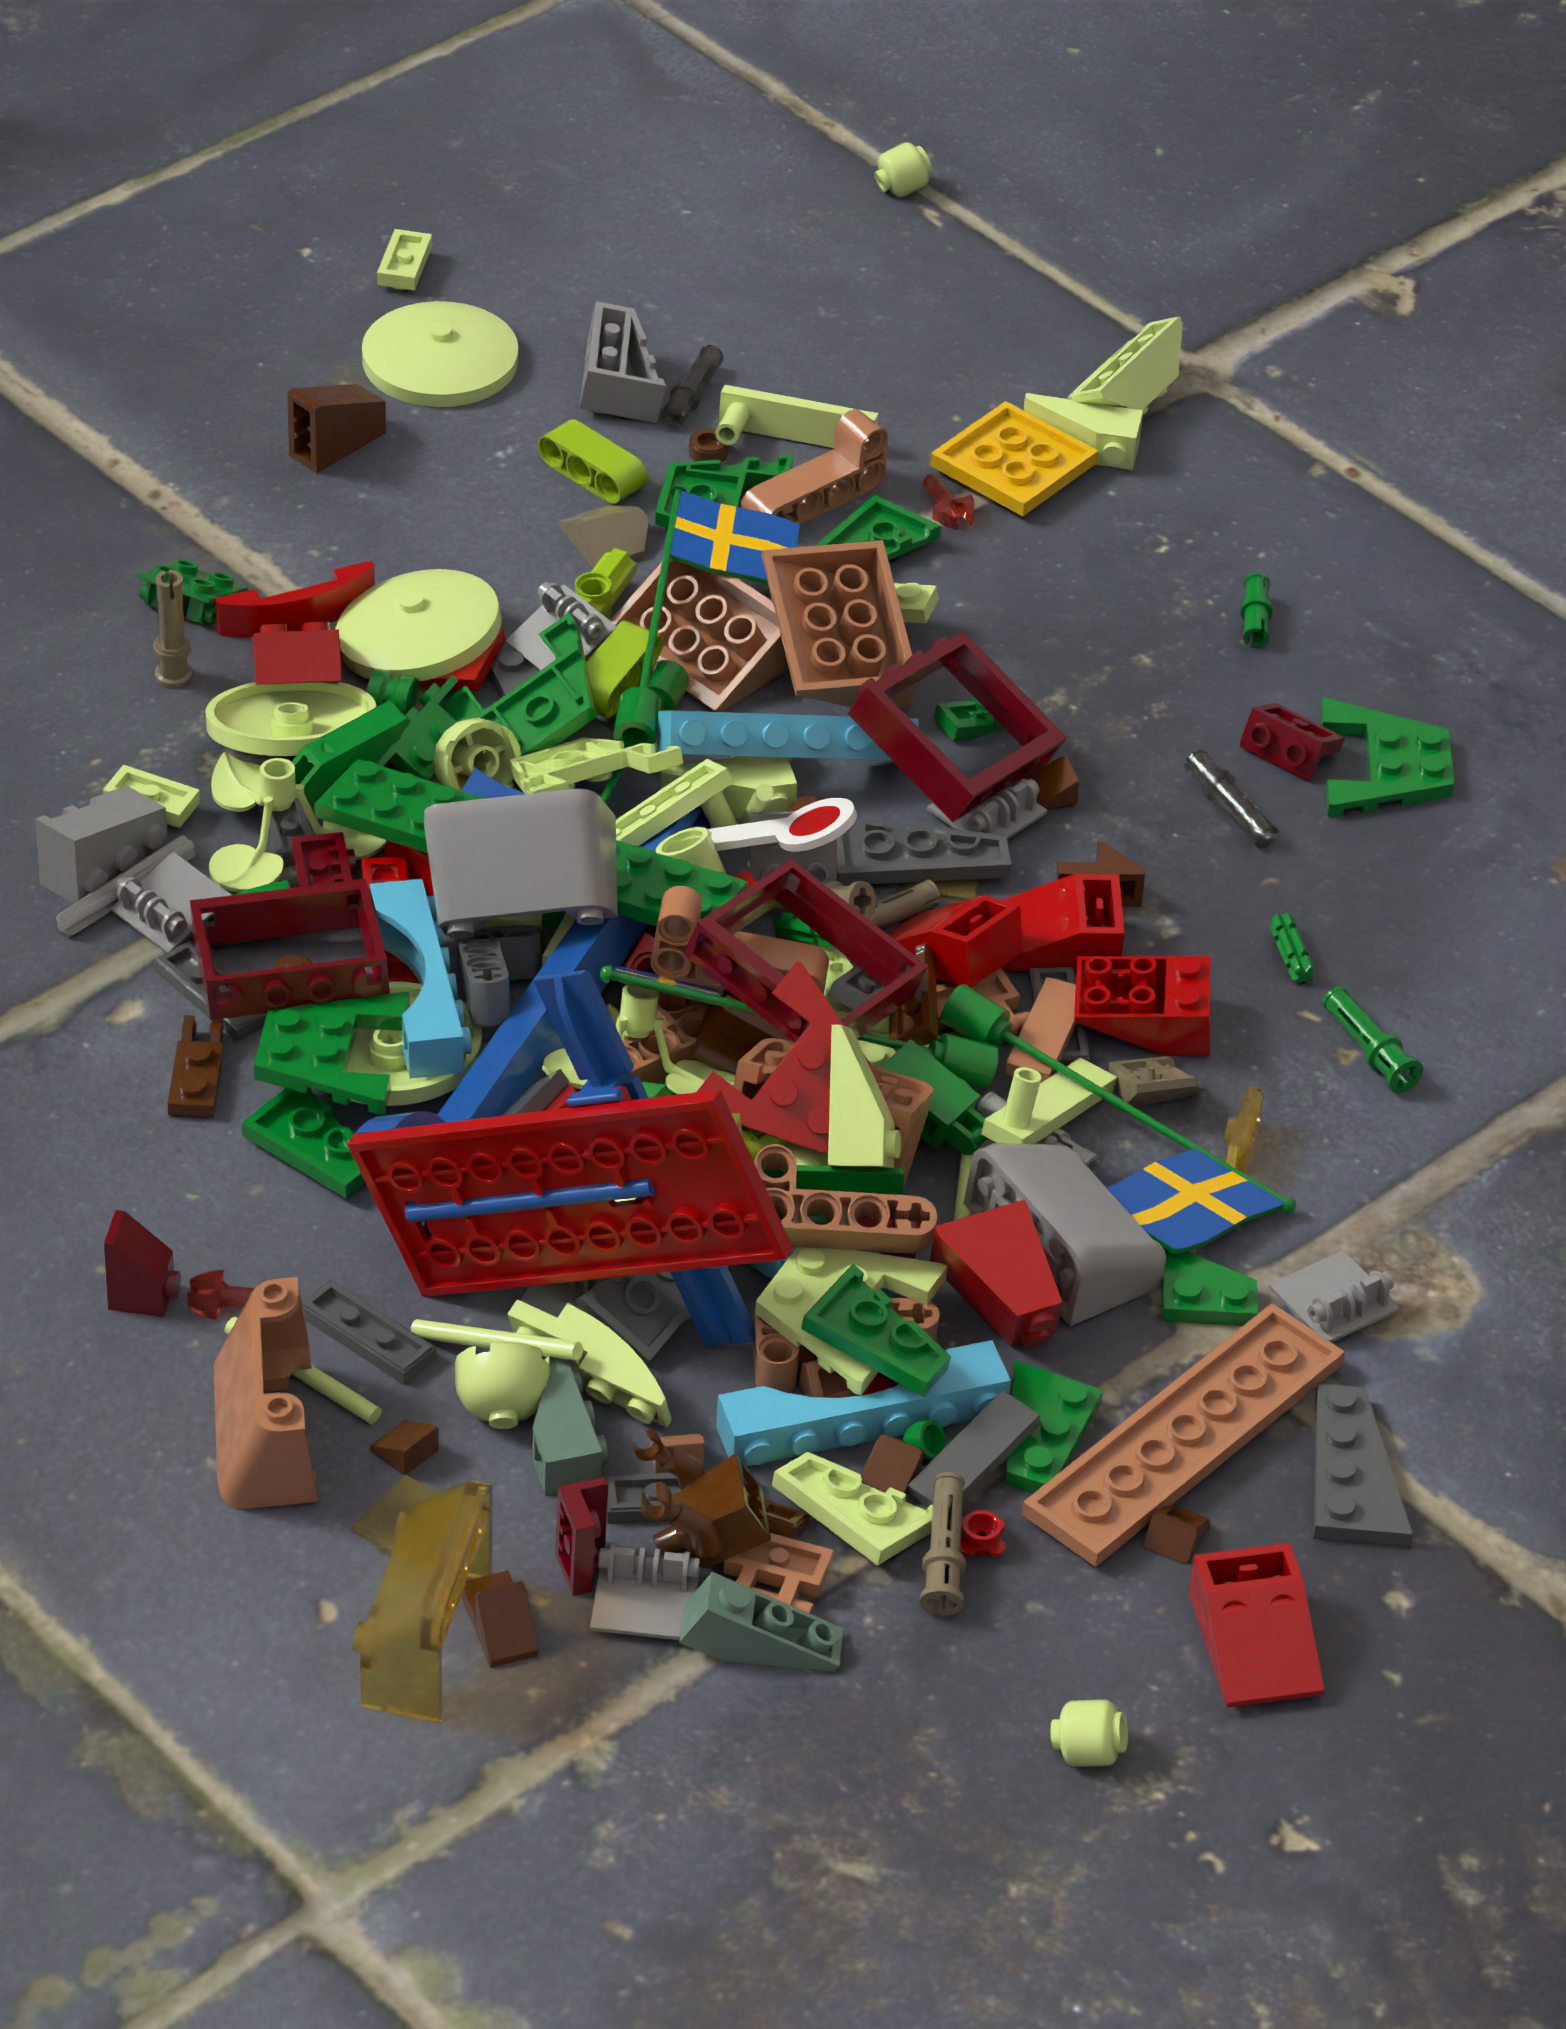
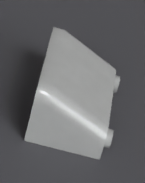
M566 789L442 803L431 805L424 810V829L438 926L442 928L443 933L448 935V937L453 939L473 937L474 932L481 930L483 927V919L565 911L569 916L577 918V923L598 925L604 922V918L618 917L616 820L614 813L594 791Z
M993 1143L975 1151L963 1204L974 1215L1024 1199L1026 1200L1047 1261L1050 1263L1055 1283H1059L1063 1291L1065 1302L1062 1303L1060 1315L1069 1326H1073L1161 1287L1164 1265L1166 1264V1254L1163 1247L1147 1234L1083 1163L1081 1156L1076 1151L1071 1150L1065 1145Z

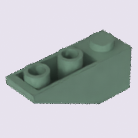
M553 1357L551 1359L548 1382L542 1392L533 1425L532 1461L545 1496L557 1494L558 1486L602 1477V1464L609 1461L605 1438L602 1434L596 1435L594 1431L596 1423L592 1403L590 1400L583 1401L581 1396L583 1387L578 1367H570L567 1359Z
M712 1572L684 1604L679 1643L724 1662L835 1672L840 1666L843 1628Z

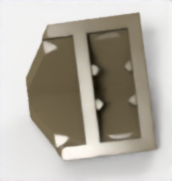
M604 506L559 520V528L592 568L595 567L605 552H611L614 548L626 551L633 561L645 557L649 520L644 511L639 507Z
M1168 1056L1109 1062V1072L1118 1077L1115 1087L1120 1099L1133 1107L1165 1103L1206 1090V1086L1201 1084L1196 1076H1190L1175 1067L1174 1060Z

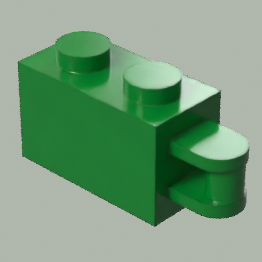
M911 1039L880 1067L922 1080L934 1089L920 1139L935 1151L948 1142L962 1154L972 1155L989 1139L981 1135L986 1118L975 1110L981 1095L974 1091L966 1081L958 1078L938 1062L930 1052L923 1050Z

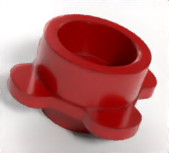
M976 1510L962 1517L959 1552L966 1556L974 1554L1002 1555L1006 1550V1543L1001 1538V1533L1005 1530L1004 1521L996 1514L986 1510Z

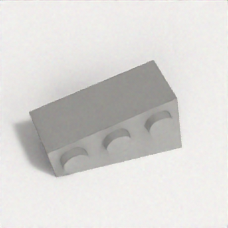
M596 301L587 338L580 409L590 410L597 414L606 413L657 423L666 385L663 378H658L655 370L656 360L647 351L645 346L647 339L635 309Z
M124 786L91 798L90 804L80 809L73 805L63 808L62 815L50 819L44 815L35 818L40 885L75 904L138 863L153 850L159 849L167 841L166 807L131 787Z

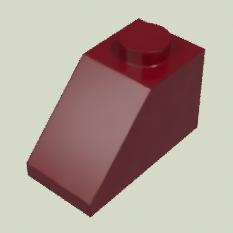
M115 1210L104 1241L108 1310L164 1317L169 1300L177 1299L181 1284V1272L174 1271L173 1250L127 1212Z

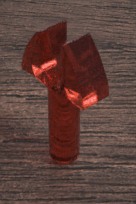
M935 474L925 476L923 486L939 503L933 505L932 519L943 526L958 530V515H961L971 526L975 505L972 494L955 498Z
M224 1270L209 1271L189 1280L190 1292H187L188 1307L194 1312L206 1318L218 1320L220 1308L226 1305L245 1306L255 1288L229 1286L224 1282Z

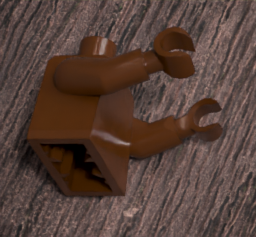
M654 1429L646 1431L650 1440L654 1442L651 1447L641 1449L637 1447L636 1443L633 1442L631 1444L638 1459L659 1462L662 1469L676 1476L681 1489L672 1498L670 1488L663 1482H656V1496L659 1502L662 1503L660 1506L652 1505L642 1491L641 1512L643 1516L652 1521H661L668 1518V1522L671 1524L670 1527L655 1534L653 1537L657 1548L661 1549L663 1558L665 1552L683 1553L688 1551L693 1558H700V1567L709 1568L771 1540L762 1487L737 1453L706 1472L700 1460L673 1446L668 1448L664 1446L657 1431Z

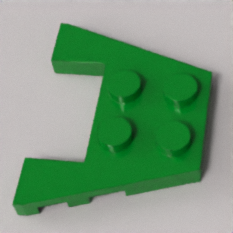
M778 455V462L760 463L759 457L744 458L743 464L721 466L720 460L669 463L655 512V525L668 529L674 498L671 495V489L674 485H683L688 493L720 504L740 507L746 485L756 486L792 469L794 455Z
M567 613L538 634L556 658L552 663L487 709L482 708L467 686L440 703L439 706L457 722L470 718H481L495 721L501 726L508 728L513 732L520 745L521 756L554 747L596 718L597 713L579 626L570 613Z
M1321 698V726L1341 736L1365 737L1369 781L1327 779V817L1343 816L1344 809L1360 806L1362 812L1378 810V803L1400 800L1401 805H1408L1452 797L1454 777L1449 729L1330 698Z
M409 992L268 1010L254 1061V1079L305 1094L310 1091V1088L332 1094L333 1102L348 1106L352 1099L368 1104L369 1112L385 1115L391 1091L390 1075L346 1071L358 1028L402 1031V1014L410 1007Z

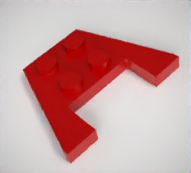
M797 960L772 992V996L809 1023V1026L753 1099H749L714 1071L711 1072L697 1092L721 1089L737 1125L745 1126L769 1136L825 1154L828 1151L832 1025H845L804 965ZM866 1058L875 1080L879 1084L881 1078Z

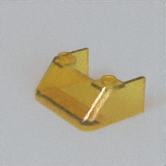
M470 1480L412 1502L408 1511H400L395 1527V1539L397 1542L367 1622L359 1621L353 1640V1651L360 1652L361 1707L440 1722L442 1716V1647L467 1577L478 1578L492 1574V1484Z

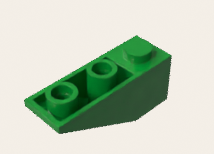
M390 700L305 745L293 759L295 783L304 785V795L313 811H315V802L357 758L377 764L390 747L401 738L411 721Z

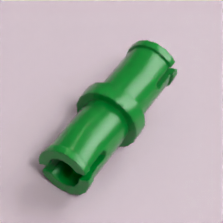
M1251 573L1244 579L1245 599L1241 603L1240 615L1244 620L1243 641L1245 644H1248L1251 634L1250 647H1262L1269 641L1268 625L1273 615V604L1269 600L1270 579L1268 576L1263 578L1262 586L1263 573Z

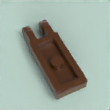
M926 943L917 946L915 956L925 963L928 968L914 997L889 1015V1038L908 1042L911 1039L919 1046L930 1044L932 1040L938 1041L936 963L933 952Z
M184 1016L182 1038L177 1043L167 1103L168 1115L214 1117L224 1057L222 1043L224 1019L212 1020L210 1023V1042H194L197 1035L195 1016Z

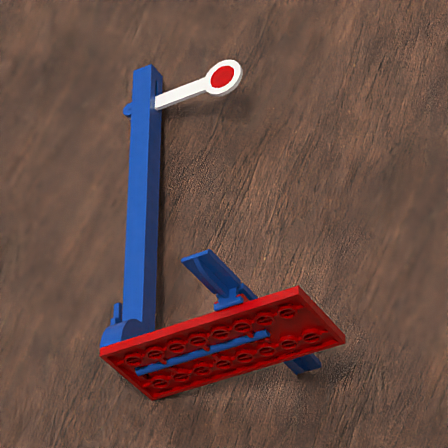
M829 798L804 806L785 818L711 829L699 805L638 847H645L650 851L656 852V847L669 836L689 828L704 827L712 832L711 838L717 851L778 842L780 847L786 851H806L823 846L843 835L856 821L857 812L850 800L845 798ZM619 914L618 917L604 918V922L598 925H582L577 923L576 919L438 1114L419 1111L375 1117L364 1123L348 1142L347 1146L422 1297L670 1272L705 1346L754 1342V1323L727 1266L786 1260L793 1249L721 1089L649 1098L639 1076L629 1075L634 1065L601 996L602 991L608 984L604 983L600 978L601 969L607 965H611L612 970L615 969V966H620L648 926L647 923ZM565 1048L579 1080H587L581 1091L572 1092L568 1097L567 1104L570 1108L500 1116L529 1086L544 1077L546 1074L542 1071L544 1059L556 1050ZM635 1198L634 1200H625V1201H616V1202H615V1200Z

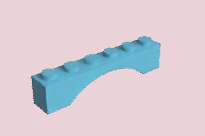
M658 711L657 752L667 750L666 747L679 746L681 747L682 755L892 761L850 716ZM909 718L918 727L919 718Z
M422 879L369 884V892L384 949L405 963L419 979L422 990L414 1003L402 1014L403 1054L409 1078L464 1073V1054H471L472 1051L469 1027H464L462 1000H457L456 978L454 973H450L449 951L447 947H443V931L438 926V921H436L434 896H426Z
M993 1340L947 1349L946 1352L951 1356L949 1368L924 1397L901 1384L872 1394L845 1398L808 1397L760 1386L718 1395L716 1428L728 1458L737 1453L746 1467L762 1465L766 1462L801 1456L806 1452L815 1453L878 1440L881 1434L899 1437L904 1435L909 1425L918 1421L935 1420L942 1428L972 1421L1002 1390L1010 1394L1011 1380Z

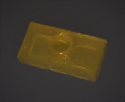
M1247 1085L1238 1117H1229L1224 1136V1143L1229 1144L1226 1162L1245 1173L1261 1122L1265 1093L1263 1088Z

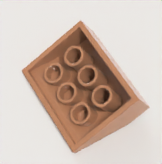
M883 540L762 550L761 556L796 696L852 707L859 698L856 691L865 681L873 678L875 681L879 680L882 674L892 665L897 664L901 667L912 656ZM918 682L890 699L899 708L910 707Z
M671 559L658 634H661L664 639L663 649L658 661L670 660L680 664L689 676V686L686 693L713 712H723L779 677L789 668L773 602L738 578L710 573ZM662 562L610 620L616 626L625 620L650 630Z

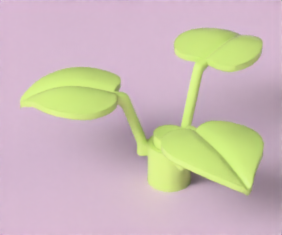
M223 752L215 766L211 790L214 801L220 807L235 812L250 810L256 804L264 806L260 840L256 849L244 844L229 845L216 851L210 859V876L215 883L225 890L240 893L279 880L283 873V859L279 855L265 852L268 843L272 810H287L291 807L295 798L298 799L315 834L343 832L346 850L354 849L356 860L369 858L380 852L386 845V840L325 820L322 827L304 795V785L295 783L294 764L287 759L273 758L258 765L241 761Z
M628 984L623 987L620 1012L611 1003L606 1006L622 1041L629 1038H645L651 1030H655L665 1072L669 1073L665 1084L674 1093L686 1094L697 1092L712 1071L732 1086L734 1085V1074L716 1070L704 1062L682 1060L676 1065L671 1062L663 1031L664 1019L656 1016L659 991ZM565 1048L556 1050L545 1057L542 1071L550 1075L561 1068L573 1088H583L587 1080H579Z

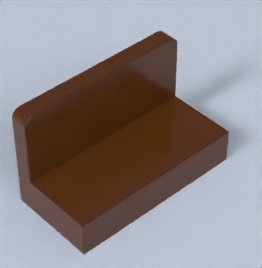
M729 995L724 997L727 999L738 1001ZM714 1005L704 1013L693 1056L716 1070L727 1071L736 1075L738 1061L760 1041L769 1038L791 1040L761 1016Z

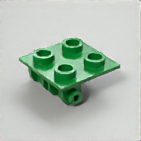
M177 559L174 563L166 566L157 565L152 570L137 574L138 579L147 581V583L141 586L139 597L144 599L146 605L158 608L157 574L165 571L166 583L169 584V570L181 573L183 576V617L186 616V619L202 625L214 624L217 621L216 598L247 591L248 587L235 583L234 577L221 572L207 573L198 570L199 565L197 563L183 559Z

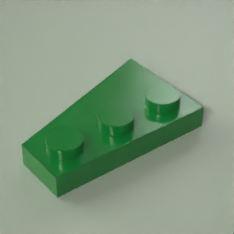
M873 495L815 546L883 540L889 561L939 539L941 525Z
M285 1088L242 1122V1136L344 1198H348L366 1183L347 1146L354 1135L348 1127H342L333 1116L331 1106L325 1099L319 1100L311 1088L307 1094Z
M852 1264L804 1315L801 1329L924 1397L948 1370L951 1356L915 1321L904 1320L891 1308L892 1300L882 1290L874 1292L863 1281L864 1273L855 1264Z
M1014 1360L1012 1396L1038 1413L1041 1424L1007 1457L1005 1484L1033 1494L1070 1464L1102 1403L1103 1389Z

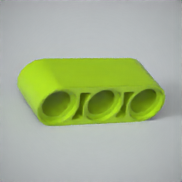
M572 419L563 423L538 440V451L547 465L610 504H617L643 488L648 482V473L641 460L577 420Z
M625 620L621 621L586 662L597 715L607 719L611 718L618 711L622 693L640 684L650 630ZM657 634L652 665L658 661L663 649L664 639L661 634Z

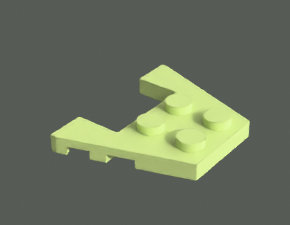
M580 738L509 760L512 777L524 794L574 789L575 782L585 779L590 782L604 781L612 777V771L625 767H631L651 774L683 764L681 747L668 746L666 747L667 750L656 752L654 744L641 743L624 748L623 741Z
M797 1247L756 1300L755 1314L796 1347L804 1345L818 1357V1364L829 1373L833 1371L839 1373L847 1380V1388L861 1396L878 1371L802 1330L801 1326L804 1315L852 1264H855L864 1273L863 1281L874 1292L886 1288L925 1305H928L946 1280L947 1265L858 1250Z

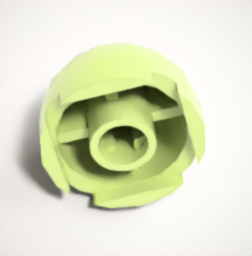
M481 718L458 721L443 733L436 744L433 758L435 773L441 785H448L462 791L476 767L499 783L513 788L514 784L511 783L513 777L509 760L520 757L521 751L513 732L495 721Z
M517 1342L490 1343V1352L476 1354V1346L467 1348L458 1354L455 1360L457 1395L469 1413L482 1421L489 1422L491 1427L497 1429L513 1428L518 1425L519 1421L526 1420L537 1412L542 1392L547 1385L550 1375L551 1359L548 1356L543 1360L542 1350L538 1347Z

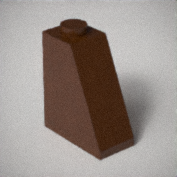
M359 384L293 388L287 392L289 456L315 473H319L386 433V401Z

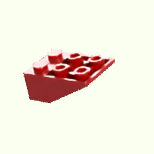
M329 622L304 623L301 626L302 631L287 632V624L261 625L260 633H254L251 637L255 685L340 682L342 679L339 629L330 630Z
M1073 874L1003 899L1004 901L1020 905L1023 953L1002 967L1004 971L1073 967L1074 972H1077V956H1122L1125 932L1119 874Z
M987 895L917 913L887 933L914 956L916 955L917 946L925 943L928 944L935 958L936 979L952 983L955 987L965 984L972 988L1023 953L1020 905Z
M1077 956L1074 1022L1165 1056H1210L1212 1009L1211 956Z
M1283 1543L1194 1555L1189 1597L1226 1707L1324 1695V1685L1304 1581L1291 1544Z

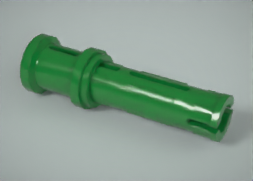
M1337 986L1328 991L1323 998V1007L1334 1016L1346 1032L1365 1051L1367 1064L1372 1069L1379 1070L1386 1077V1084L1389 1089L1395 1093H1403L1414 1087L1423 1075L1422 1063L1415 1057H1409L1402 1049V1042L1397 1036L1385 1034L1371 1019L1369 1014L1350 996L1346 988Z

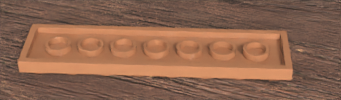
M1271 1303L1023 1501L1022 1515L1094 1567H1097L1146 1527L1154 1513L1165 1506L1174 1504L1317 1387L1318 1383L1323 1382L1343 1365L1345 1351Z

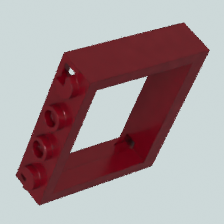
M964 631L950 639H947L945 636L941 637L926 653L918 650L903 666L892 665L882 674L879 680L875 681L873 678L865 681L856 691L859 698L847 713L952 823L983 805L1002 791L1012 787L1019 780L1028 777L1047 765L1067 739L1055 724ZM942 667H945L1022 746L970 779L890 699Z
M792 859L697 922L683 953L684 956L794 1043L800 1038L809 1026V1023L772 996V992L785 976L734 936L735 933L776 905L781 904L885 987L841 1019L846 1027L853 1029L856 1038H859L912 999L928 968L925 963ZM792 873L795 877L790 880L789 877Z
M366 879L189 900L193 940L210 1020L264 1014L270 1009L390 994L387 956ZM360 894L361 899H359L358 904L347 905V896ZM213 912L214 921L203 923L201 914ZM358 927L366 956L216 975L211 945ZM366 967H369L370 974H366ZM229 985L230 991L220 992L219 986Z

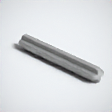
M185 835L178 836L57 915L58 930L67 937H72L111 912L110 908L119 901L117 891L115 890V884L119 878L123 876L135 877L141 881L172 852H175L188 862L195 856L193 841L188 840Z

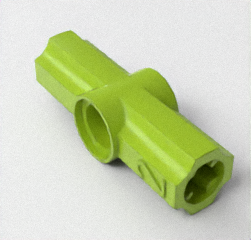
M614 548L611 552H605L591 572L584 573L576 579L575 593L610 620L613 604L637 573V563L629 557L626 551Z

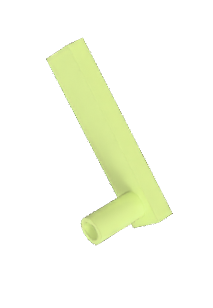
M724 385L720 396L719 422L715 435L717 440L724 445L736 443L742 431L834 448L836 425L840 418L848 411L853 410V408ZM860 410L874 422H878V413Z
M706 759L616 819V840L638 847L699 805L711 829L738 825L722 792L723 789L734 783L728 769Z
M1082 1058L1067 1066L1108 1092H1114L1117 1076ZM1026 1067L1017 1068L1013 1075L1006 1106L985 1119L981 1135L996 1143L1036 1144L1101 1101L1102 1098L1059 1072L1040 1083L1041 1075L1036 1070Z

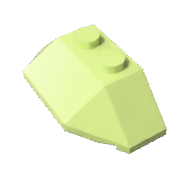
M1180 316L1148 323L1134 339L1128 341L1107 359L1067 399L1078 403L1102 404L1143 410V414L1148 411L1147 405L1154 399L1166 394L1168 391L1167 386L1179 376L1183 326Z

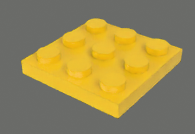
M1005 401L931 453L930 466L1011 511L1024 516L1097 464L1098 450Z

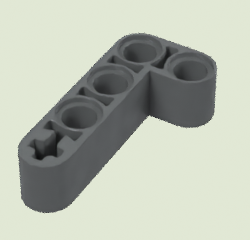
M533 925L483 927L481 930L474 932V936L471 938L457 939L459 981L469 1018L473 1024L481 1026L501 1025L511 1012L509 981L535 978L542 968L541 929Z

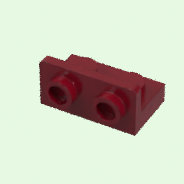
M1271 703L1252 708L1240 740V746L1308 780L1314 777L1319 761L1323 756L1340 753L1345 737L1277 703Z
M343 832L291 837V852L298 887L360 880V878H352V875L357 873L354 849L346 850ZM360 894L347 896V905L358 904L359 899H361Z
M604 1477L558 1486L555 1554L573 1596L592 1592L593 1571L599 1569L597 1551L605 1548L608 1484Z

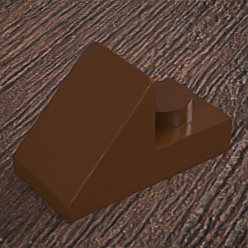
M1097 842L1095 862H1057L1055 881L1073 874H1119L1122 907H1142L1145 868L1104 842Z
M507 1570L461 1582V1597L490 1668L538 1656V1645L526 1588L522 1581L513 1583Z

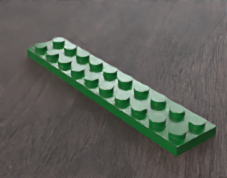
M357 758L315 802V817L428 853L424 829V810L427 807L442 803L486 798L456 790L448 785H441L418 778L410 773H403L383 767L372 761H364ZM616 840L617 909L619 915L657 927L664 893L675 886H686L694 889L702 898L700 920H702L748 888V881L729 876L724 872L713 871L691 864L686 860L675 859L650 851L645 847H637Z

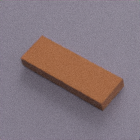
M1046 977L1018 1037L1058 1062L1077 1024L1074 1022L1076 985ZM1014 1046L1006 1062L1005 1074L1013 1076L1017 1068H1031L1040 1073V1083L1051 1077L1055 1070Z

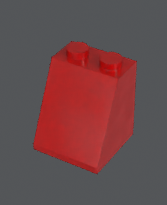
M1025 1199L935 1226L930 1254L931 1262L947 1265L946 1281L1010 1347L1024 1343L1025 1347H1034L1047 1342L1051 1335L1056 1333L1063 1302Z

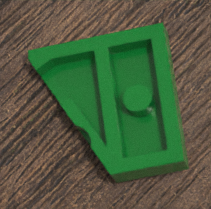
M1163 1248L1166 1254V1264L1164 1265L1162 1278V1322L1244 1326L1258 1314L1256 1279L1190 1252L1173 1254Z

